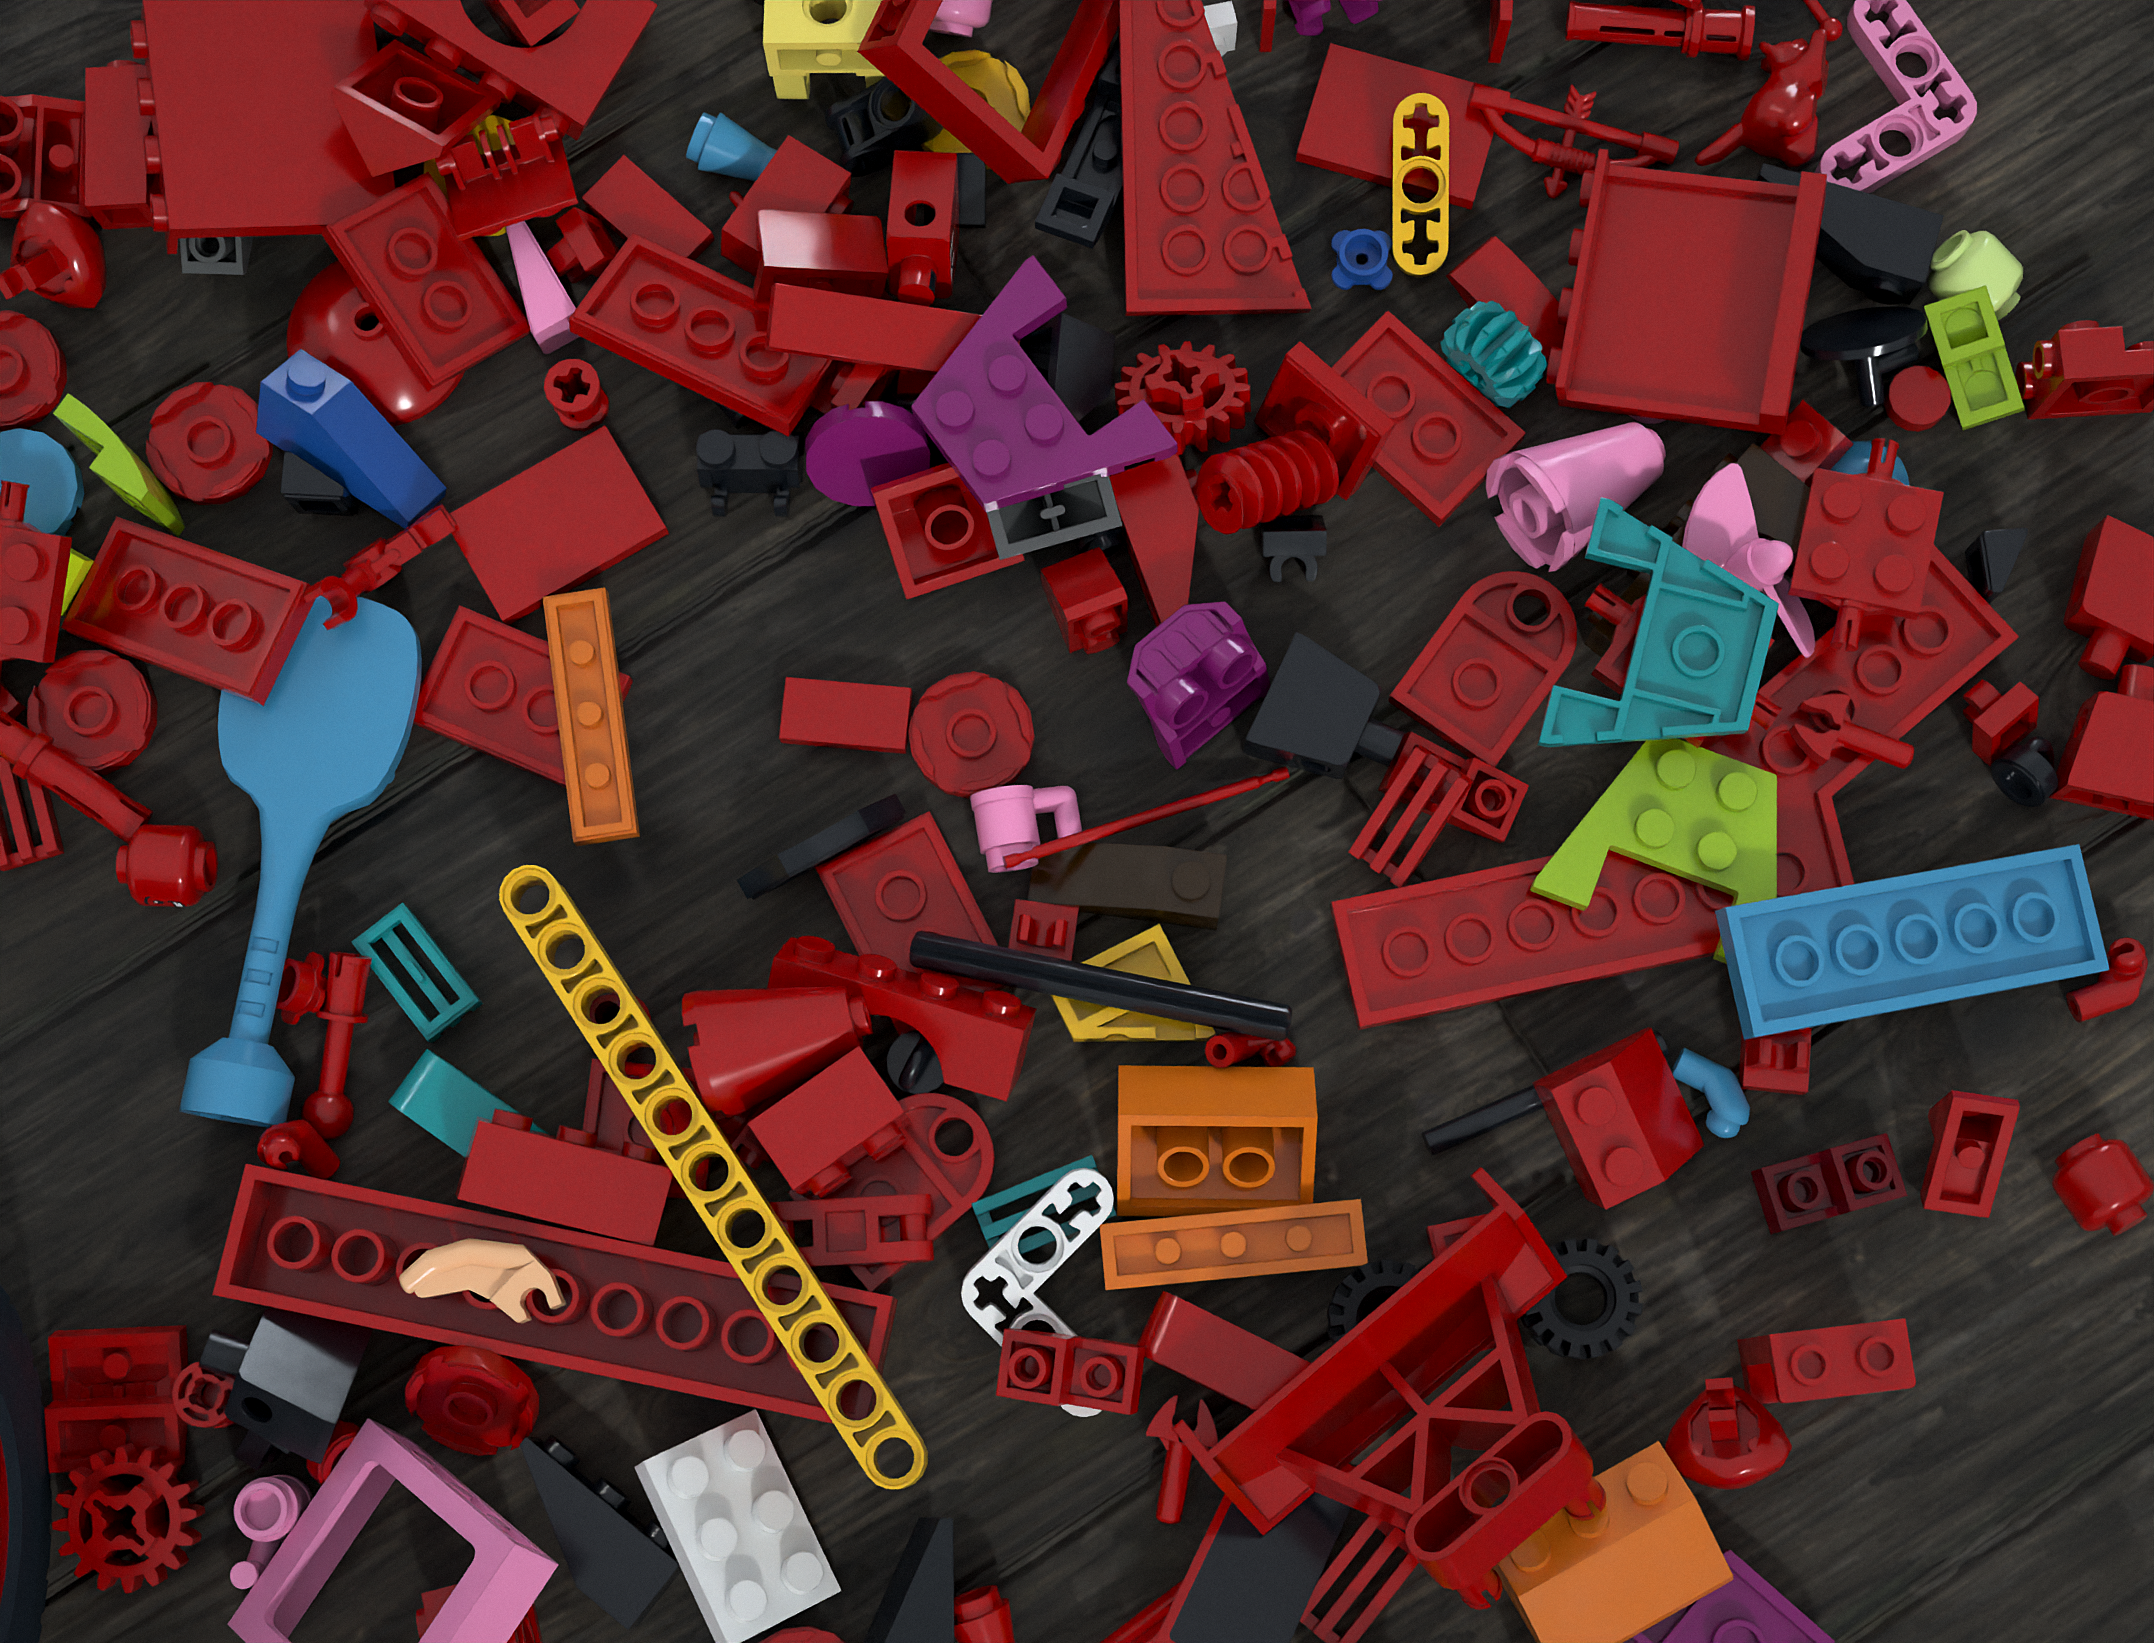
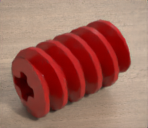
M1297 429L1282 435L1269 437L1263 441L1250 443L1247 446L1234 448L1228 452L1210 456L1202 464L1198 473L1196 493L1199 508L1205 521L1215 531L1226 535L1236 533L1240 528L1255 527L1259 522L1273 521L1277 516L1291 515L1296 510L1309 509L1314 504L1329 502L1336 495L1339 485V473L1334 455L1326 442L1312 431Z

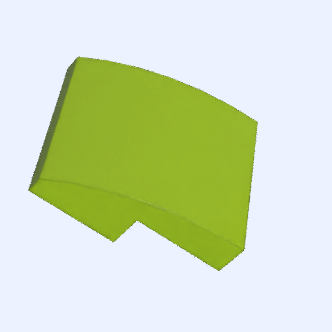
M68 393L53 414L97 455L89 468L129 506L179 537L185 529V525L178 508L160 480L95 413Z

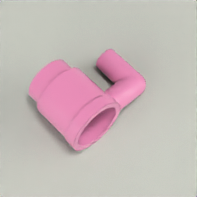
M1011 785L983 790L970 796L980 853L986 855L988 872H1010L1030 868L1038 864V859L1032 858L1021 862L1017 866L1006 869L1002 859L1003 856L1026 852L1034 846L1040 845L1036 814L1054 812L1058 839L1082 831L1077 796L1075 791L1069 786L1033 789L1029 785Z
M291 1475L262 1477L251 1481L240 1491L234 1505V1518L242 1533L252 1539L253 1542L247 1560L234 1565L230 1572V1580L235 1587L247 1589L254 1586L278 1551L280 1543L284 1542L312 1501L313 1496L310 1489L300 1479Z

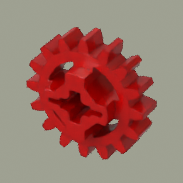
M1184 341L1179 350H1170L1165 344L1158 345L1159 356L1152 358L1144 353H1139L1136 355L1137 368L1124 366L1121 369L1122 382L1115 383V400L1118 416L1144 399L1177 442L1178 452L1175 455H1182L1185 447L1188 445H1195L1201 452L1208 451V440L1213 437L1223 443L1229 442L1230 427L1243 429L1246 425L1245 413L1251 412L1250 385H1248V372L1246 368H1236L1235 356L1233 354L1222 356L1219 359L1216 358L1215 346L1210 344L1201 352L1193 351L1190 341Z
M126 1443L117 1447L114 1459L106 1449L90 1456L92 1470L81 1466L72 1470L68 1475L72 1483L77 1487V1490H66L56 1496L55 1501L61 1506L68 1508V1515L52 1522V1529L61 1532L68 1531L70 1541L63 1544L58 1552L60 1556L71 1555L75 1552L79 1555L81 1561L74 1571V1575L78 1578L92 1570L99 1572L97 1579V1589L104 1591L112 1587L119 1578H121V1584L125 1593H132L141 1588L144 1577L153 1587L168 1579L166 1566L177 1570L189 1561L188 1556L180 1546H192L201 1540L202 1534L196 1529L189 1527V1521L204 1514L205 1506L189 1504L187 1495L192 1493L199 1486L197 1479L180 1483L176 1476L184 1462L179 1458L164 1466L158 1464L160 1447L151 1446L145 1449L139 1458H137L133 1443ZM119 1474H132L140 1476L144 1480L134 1487H127L120 1480L113 1482L109 1477ZM165 1500L169 1509L170 1523L166 1521ZM127 1506H131L136 1512L131 1520L134 1528L130 1530L122 1524L127 1516V1512L124 1509ZM89 1513L92 1517V1532L89 1525ZM131 1549L139 1557L145 1554L149 1558L139 1561H126L118 1559L114 1555L120 1550Z

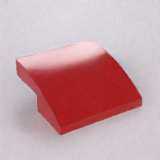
M186 1325L56 1330L48 1337L53 1401L44 1408L49 1473L71 1472L81 1466L92 1470L90 1456L106 1449L114 1459L116 1448L126 1443H133L137 1458L145 1449L157 1446L160 1447L158 1464L164 1466L178 1458L185 1462L188 1423L179 1417L173 1407L172 1390L174 1382L181 1371L188 1367Z

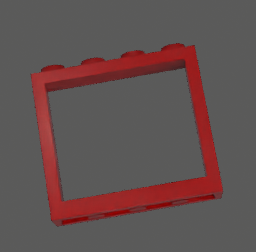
M882 0L857 52L1008 184L1048 179L1060 162L1061 150L1074 122L1084 110L1085 98L1094 78L1108 58V48L1119 26L1118 0H1082L1021 133L922 45L943 0Z

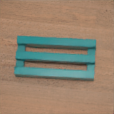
M403 902L352 941V944L362 956L372 957V964L370 965L372 970L430 1043L438 1040L442 1036L441 1033L449 1026L453 1028L463 1020L461 1017L470 1010L473 1012L483 1004L409 907ZM402 923L459 996L460 999L451 1005L395 933L393 928L398 924ZM381 937L439 1011L440 1015L432 1021L372 945Z
M1087 1156L972 1203L989 1249L999 1240V1236L1006 1233L1029 1209L994 1223L989 1212L1051 1188L1063 1175L1073 1169L1088 1168L1099 1172L1093 1156ZM1092 1182L1086 1187H1080L1069 1192L1073 1200L1068 1207L1095 1197L1101 1188ZM1053 1203L1049 1204L1042 1214L1049 1216L1056 1213L1055 1205ZM1112 1207V1211L1105 1221L1117 1217L1114 1207ZM1098 1209L1093 1210V1211H1091V1212H1089V1213L1092 1215V1214L1095 1213ZM1068 1221L1059 1224L1066 1237L1079 1231V1229L1072 1227ZM1048 1229L1018 1242L1019 1253L1024 1255L1056 1242V1238Z

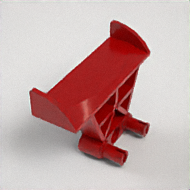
M1479 1167L1470 1176L1494 1209L1210 1450L1183 1419L1172 1427L1209 1477L1263 1536L1309 1496L1317 1492L1405 1530V1541L1410 1552L1433 1580L1443 1588L1456 1590L1462 1601L1470 1608L1476 1610L1491 1607L1482 1595L1484 1590H1487L1496 1601L1501 1596L1503 1590L1502 1580L1499 1574L1492 1568L1563 1507L1572 1518L1585 1521L1595 1517L1586 1505L1589 1500L1593 1502L1600 1512L1604 1509L1607 1501L1604 1488L1592 1475L1594 1471L1593 1460L1568 1422L1557 1413L1541 1412L1517 1319L1568 1276L1525 1211L1482 1167ZM1495 1339L1496 1348L1428 1406L1424 1403L1423 1399ZM1508 1401L1511 1402L1513 1412L1498 1411ZM1410 1410L1415 1413L1416 1416L1352 1471L1349 1473L1341 1471L1343 1467ZM1452 1446H1458L1461 1449L1486 1451L1450 1482ZM1411 1485L1410 1499L1400 1495ZM1508 1494L1503 1503L1491 1508L1496 1499Z

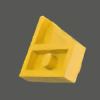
M1160 924L1082 962L1083 964L1191 985ZM1050 995L1073 1042L1208 1041L1216 1036L1213 1027Z

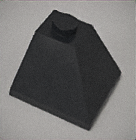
M1059 313L1020 339V347L1077 422L1110 395L1116 335L1067 314Z

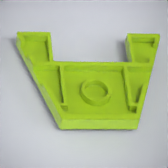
M1677 738L1646 740L1534 879L1529 891L1585 911L1590 903L1607 852L1611 850L1730 894L1734 898L1731 906L1777 898V775L1705 748H1696L1692 744ZM1720 936L1713 959L1727 964Z

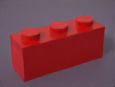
M496 1108L494 1109L492 1120L477 1116L456 1190L457 1199L651 1247L654 1246L673 1176L668 1165L659 1162L661 1155L656 1148L624 1141L621 1152L595 1146L598 1134L565 1125H559L557 1136L530 1130L534 1118Z

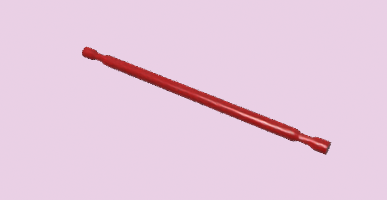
M1284 766L1263 776L1246 778L1040 844L1026 852L1012 853L1002 857L1005 868L1008 869L1032 858L1039 859L1257 789L1262 784L1268 782L1282 781L1290 777L1289 771Z

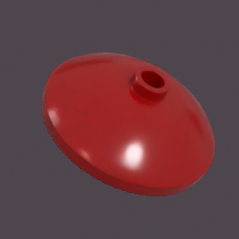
M337 260L328 265L307 284L293 307L287 329L288 358L302 349L353 382L392 427L412 422L433 411L450 396L459 384L465 371L427 393L380 321L372 330L364 331L360 329L361 323L365 318L376 315L340 261Z

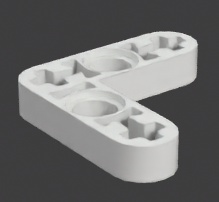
M1078 1168L1063 1175L988 1250L964 1277L961 1289L964 1307L1001 1347L1004 1332L995 1324L1006 1319V1314L992 1302L987 1303L982 1308L974 1301L979 1295V1289L975 1281L981 1276L989 1281L995 1280L998 1276L1004 1278L1007 1283L1002 1293L1015 1309L1022 1297L1026 1298L1033 1305L1016 1315L1009 1328L1021 1329L1029 1321L1042 1320L1049 1323L1058 1334L1077 1336L1035 1291L1106 1220L1112 1211L1114 1202L1112 1187L1106 1178L1096 1170ZM1077 1182L1080 1186L1086 1187L1094 1182L1101 1188L1095 1195V1199L1100 1207L1092 1215L1087 1210L1081 1209L1068 1221L1072 1227L1079 1229L1069 1240L1066 1238L1058 1222L1042 1214V1212L1049 1204L1053 1203L1060 1215L1073 1200L1067 1191L1071 1184ZM1030 1227H1045L1056 1238L1055 1253L1044 1263H1030L1019 1253V1238ZM1069 1404L1061 1405L1070 1414L1080 1417L1093 1416L1102 1411Z

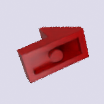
M1951 1090L1929 1109L1928 1119L1934 1136V1143L1920 1192L1923 1209L1989 1218L2020 1109L2017 1099Z

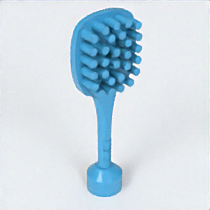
M323 596L317 597L264 706L221 690L218 714V739L221 761L230 781L250 795L259 810L262 842L260 882L229 1038L219 1039L190 1058L179 1108L181 1112L266 1128L287 1121L295 1076L275 1047L268 1045L302 887L314 855L330 824L348 812L370 805L383 792L387 784L394 780L395 771L402 759L410 737L418 703L422 671L419 637L413 626L402 614L383 604L362 597H356L358 604L356 616L335 629L327 630L323 623L331 617L332 607Z

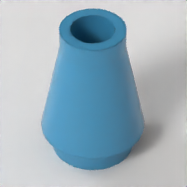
M704 112L693 132L686 158L699 163L698 170L756 181L777 150L763 143L724 114L719 113L715 117Z

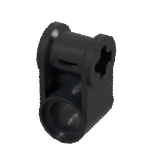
M886 76L856 95L834 103L824 113L826 125L831 130H835L843 155L839 159V165L852 173L851 177L869 175L885 168L894 159V150L910 151L934 139L943 129L941 124ZM911 102L910 109H909L907 115L905 116L906 108H907V106L909 105V103Z

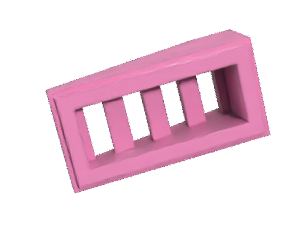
M522 221L506 226V231L531 333L542 352L549 354L580 337L570 332L569 317L576 308L526 222Z

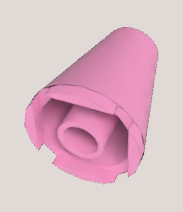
M1630 422L1504 454L1492 462L1487 469L1486 477L1488 499L1498 494L1504 511L1494 517L1497 525L1512 549L1528 565L1537 569L1547 564L1550 565L1548 572L1556 571L1567 565L1588 545L1598 502L1601 497L1616 502L1624 507V511L1662 475L1666 456L1665 447L1655 431L1645 428L1639 423Z

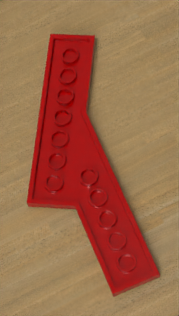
M1934 544L1920 614L1916 620L1887 614L1864 616L1858 642L1859 648L1854 652L1845 651L1849 632L1848 626L1841 650L1830 646L1834 626L1815 642L1814 652L1811 656L1806 658L1803 654L1799 655L1758 690V693L1778 707L1783 708L1767 731L1753 720H1750L1748 731L1744 734L1707 736L1699 746L1777 775V898L1854 884L1832 796L1876 760L1841 747L1831 751L1830 759L1824 765L1813 761L1797 745L1789 729L1795 723L1808 727L1816 733H1826L1832 729L1828 727L1825 719L1820 715L1806 713L1798 710L1797 707L1804 700L1828 694L1850 695L1851 699L1845 711L1854 724L1899 740L2019 637ZM1608 850L1590 903L1585 911L1529 891L1534 879L1554 855L1333 901L1330 904V910L1358 1030L1712 956L1720 939L1715 911L1730 907L1734 898L1730 894Z

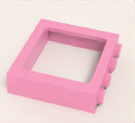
M368 1418L227 1625L246 1643H292L288 1637L395 1479L400 1481L470 1542L475 1549V1556L471 1565L418 1643H507L559 1564L412 1439Z

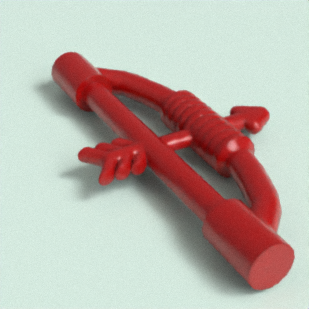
M1477 82L1473 84L1467 106L1481 110L1490 128L1499 138L1518 151L1530 156L1532 162L1554 167L1552 177H1545L1543 180L1547 195L1551 199L1558 197L1568 187L1567 182L1563 181L1565 170L1581 176L1585 169L1595 171L1596 155L1588 151L1572 148L1576 133L1636 150V157L1609 159L1610 165L1647 168L1657 161L1671 165L1677 155L1679 141L1645 131L1639 135L1587 120L1586 118L1591 114L1596 91L1582 96L1571 84L1566 98L1567 102L1564 105L1565 113L1511 98V93ZM1507 112L1565 129L1562 143H1555L1542 138L1534 140L1503 120L1502 116Z

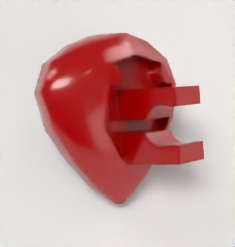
M34 201L23 213L17 224L10 252V267L0 273L1 292L7 300L28 289L45 299L69 308H95L104 293L107 280L105 252L99 236L89 223L75 212L61 205Z
M1730 1377L1705 1379L1706 1389L1691 1402L1676 1421L1669 1433L1664 1448L1682 1477L1707 1487L1733 1490L1753 1485L1780 1470L1792 1449V1445L1782 1425L1761 1403L1745 1390L1734 1385L1733 1378Z

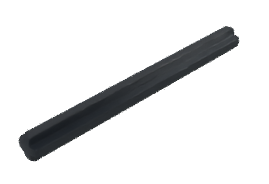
M925 931L915 933L909 952L910 964L916 968L1277 1041L1286 1039L1292 1019V1008L1287 1004Z

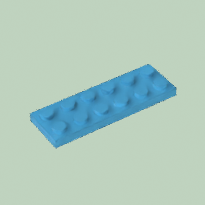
M2079 844L1735 905L1715 911L1744 1040L2110 970Z

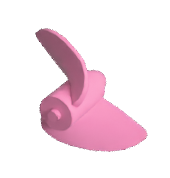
M1730 463L1716 472L1703 486L1697 496L1685 527L1682 547L1704 561L1708 559L1779 603L1777 611L1779 617L1800 652L1807 658L1814 652V630L1808 613L1799 597L1788 595L1790 583L1783 577L1793 560V551L1785 542L1759 538L1754 510L1744 474L1738 464Z

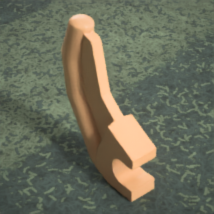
M467 1238L427 1250L399 1277L400 1285L406 1293L411 1294L415 1292L421 1298L471 1290L489 1299L513 1320L521 1324L532 1320L525 1306L526 1296L532 1290H542L551 1309H557L566 1305L555 1275L525 1245Z

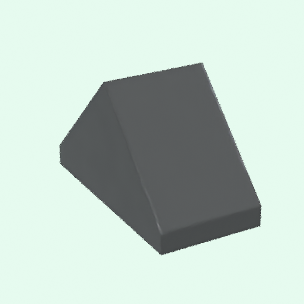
M1100 474L1065 484L1063 490L987 512L999 560L1123 526L1109 476L1102 478Z

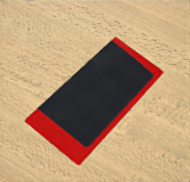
M1347 1464L1341 1471L1349 1473L1355 1467ZM1314 1492L1263 1536L1227 1495L1224 1494L1154 1643H1290L1351 1507Z

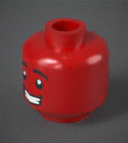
M141 825L132 834L129 845L120 846L117 852V879L119 883L128 885L132 898L142 906H194L200 901L205 892L213 890L217 880L218 856L216 846L213 841H206L203 833L196 826Z

